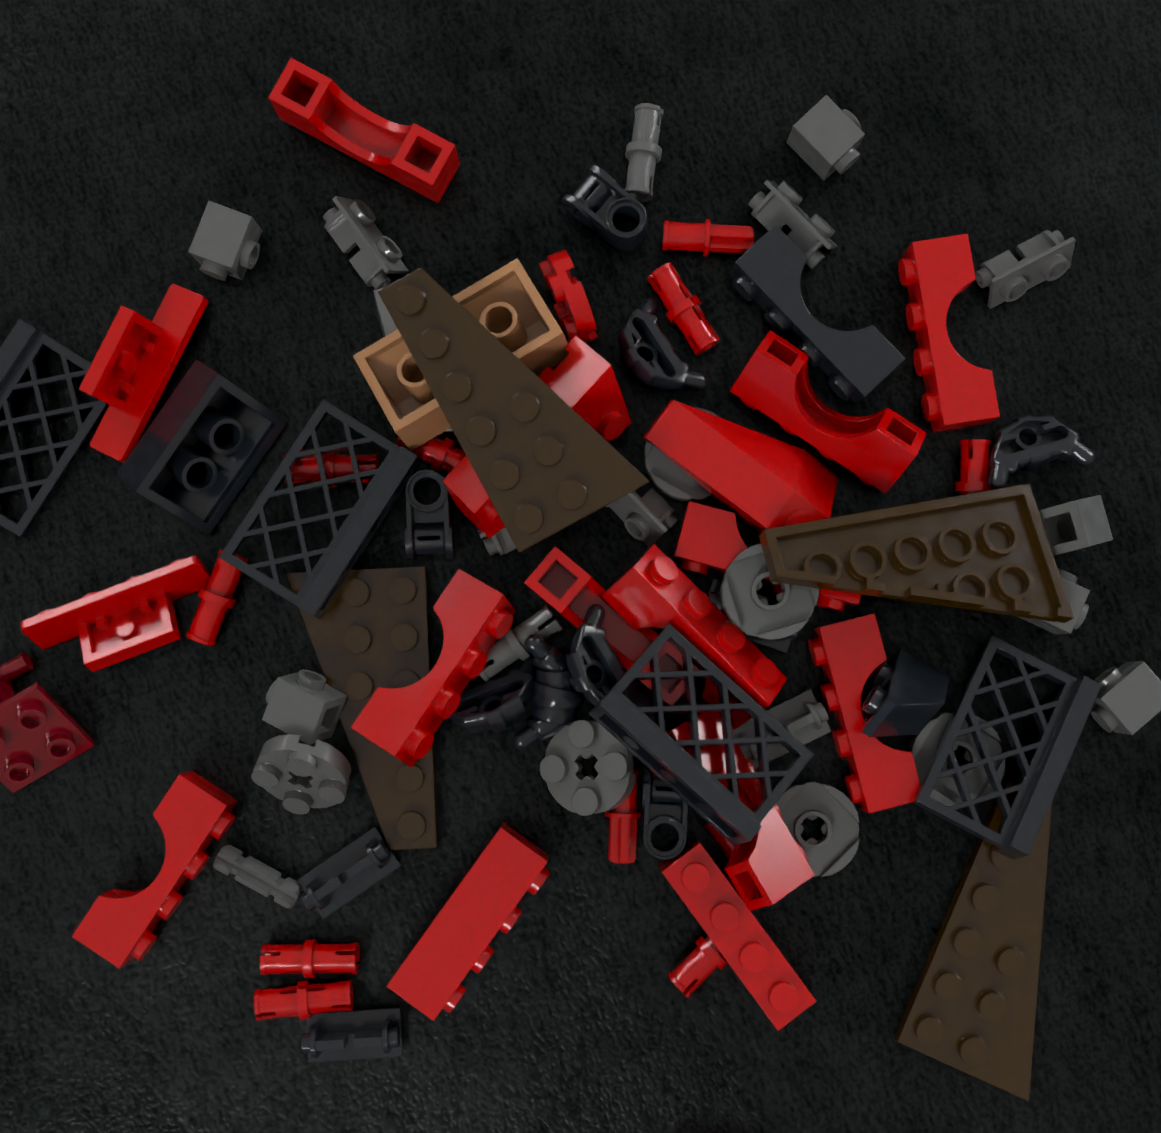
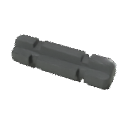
M231 845L223 846L218 852L213 863V867L227 876L229 874L236 875L234 880L265 897L269 895L274 896V902L285 908H292L297 903L303 891L297 881L290 877L287 879L281 878V872L250 855L246 858L243 857V852Z

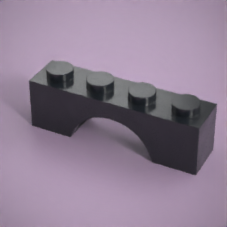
M775 224L734 263L730 274L734 278L732 281L733 286L743 298L750 302L754 299L766 311L764 317L776 332L781 335L786 332L798 344L797 348L809 355L808 365L813 368L818 365L830 378L828 380L829 386L841 399L845 401L851 399L857 405L906 358L874 325L854 331H841L827 327L812 316L805 306L800 289L801 274L808 257Z

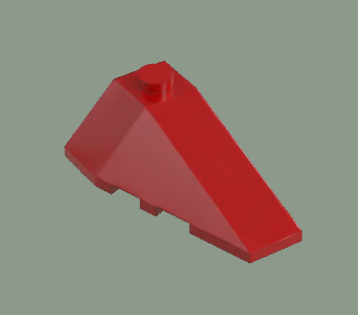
M670 400L643 436L646 441L759 534L764 529L830 518L838 478L804 449L676 400Z

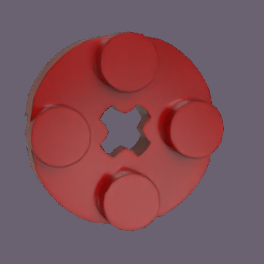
M564 249L547 256V260L538 264L547 288L551 289L557 303L553 305L562 331L565 330L569 342L575 336L584 343L597 339L595 320L581 281L578 282L575 276L571 277L569 269L574 268L569 254Z

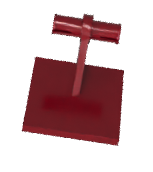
M25 652L20 653V655L3 665L0 664V782L12 793L94 747V740L38 683L33 684L16 695L14 694L12 680L34 669L32 660Z

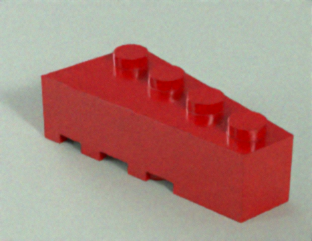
M575 336L564 348L569 353L554 371L547 366L538 377L609 442L620 436L632 421L611 364ZM465 456L442 482L456 506L490 539L498 531L505 528L469 459Z

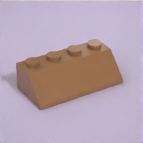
M518 258L452 296L536 376H539L547 366L552 368L561 363L569 354L564 349L568 342L563 331ZM398 329L353 355L395 433L411 451L451 428Z

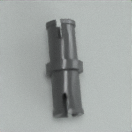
M641 103L635 106L632 142L627 144L625 157L629 160L626 188L624 190L639 202H648L653 199L652 190L655 166L661 161L662 148L658 145L664 110L660 109V106L650 103Z
M547 604L515 628L511 626L503 638L497 639L487 654V662L491 659L494 661L484 667L479 674L484 681L488 682L493 676L519 658L524 661L531 656L530 652L525 648V640L529 635H538L545 641L556 632L563 630L557 617L543 627H539V625L553 616L552 614H554Z

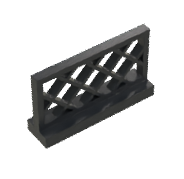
M21 319L17 321L0 347V415L4 411L6 420L0 421V428L8 426L14 452L1 454L0 461L16 458L22 484L0 488V494L24 490L28 508L19 522H16L3 514L0 503V525L19 537H24L109 405L99 399L95 402L80 404L74 379L85 377L92 363ZM45 346L60 354L65 374L39 379L35 362ZM70 361L84 370L72 372ZM28 372H30L32 381L23 382ZM67 381L72 406L47 411L41 386ZM34 388L39 413L14 418L10 402L11 398L18 390ZM92 409L84 421L82 411ZM74 413L78 426V431L74 438L55 443L49 418ZM41 419L47 445L22 450L16 424ZM67 447L59 459L57 449ZM49 451L53 470L46 479L30 482L24 456ZM42 486L34 497L32 488Z
M323 399L219 558L320 620L406 487L408 480L419 467L418 456L403 446H397ZM327 415L343 424L347 442L320 447L317 430ZM351 430L364 438L353 440ZM312 439L314 449L304 451ZM375 444L388 452V455L378 469L360 472L355 452L356 447ZM349 449L354 474L327 479L322 455ZM316 456L321 481L295 486L291 469L297 460ZM373 477L364 490L362 479ZM286 478L288 488L278 490ZM356 481L359 499L355 506L334 512L329 487ZM323 488L328 513L302 519L296 494ZM290 495L295 521L269 526L265 509L270 501ZM347 516L338 530L336 519ZM260 518L262 528L252 530ZM330 520L334 538L328 547L309 551L303 526ZM297 528L302 553L276 559L271 533ZM264 535L269 557L268 561L249 565L235 556L245 539ZM321 556L315 567L312 568L310 558ZM304 560L308 578L299 592L295 594L281 584L278 565ZM271 567L273 579L258 570Z
M670 623L659 633L611 690L588 713L734 846L750 842L762 827L760 825L761 821L814 755ZM667 641L682 654L683 671L660 672L658 651ZM650 661V672H640ZM692 664H694L700 671H693ZM709 678L718 686L719 704L696 705L694 679ZM684 679L687 705L663 706L661 680ZM651 680L654 707H637L622 692L632 681ZM729 697L734 702H736V704H729ZM730 711H745L754 719L755 737L733 738ZM720 712L723 739L700 740L697 713ZM687 713L690 740L674 741L665 733L664 714ZM647 714H654L655 723L647 716ZM765 730L768 731L772 736L766 737ZM781 743L796 758L785 771H769L766 744ZM756 744L759 772L736 773L734 745ZM724 746L725 774H711L702 766L700 747ZM691 747V755L683 748ZM770 778H779L771 788ZM760 779L762 801L753 812L739 800L737 780ZM719 781H727L728 789Z
M992 635L987 639L913 803L996 846L995 851L1012 860L1028 856L1102 684L1086 676L1077 679ZM995 652L1011 660L1017 678L996 683L989 665ZM1025 668L1033 671V673L1027 674ZM1043 676L1060 685V689L1054 702L1040 706L1030 680ZM984 678L987 687L979 689V686ZM1020 683L1030 709L1009 715L1000 689ZM990 693L999 718L978 725L971 704L974 697ZM1050 709L1047 719H1045L1043 711ZM1033 715L1040 735L1036 743L1022 747L1012 721ZM964 719H966L969 728L960 730ZM1002 724L1012 750L991 757L981 730ZM971 734L981 760L959 766L952 746L956 738ZM1028 751H1032V753H1031V755H1030V757H1029V760H1028V762H1027V759H1026L1024 753H1025V752H1028ZM1014 756L1022 776L1018 785L1003 789L993 762ZM947 760L950 770L941 772ZM984 766L993 793L971 799L962 772ZM952 775L962 802L947 807L929 796L938 779ZM1014 792L1010 803H1008L1006 794ZM996 798L1003 816L997 832L981 824L974 807L975 804ZM965 808L967 816L955 810Z

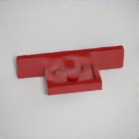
M172 284L152 321L134 310L121 305L79 387V390L109 405L90 442L92 448L122 463L125 462L145 429L208 304V299L198 293Z
M197 556L178 559L165 567L144 575L130 577L123 583L99 592L88 593L81 599L60 607L41 611L38 615L21 621V631L41 649H48L80 637L84 665L92 672L181 639L173 601L200 591L201 586L206 587L211 572Z

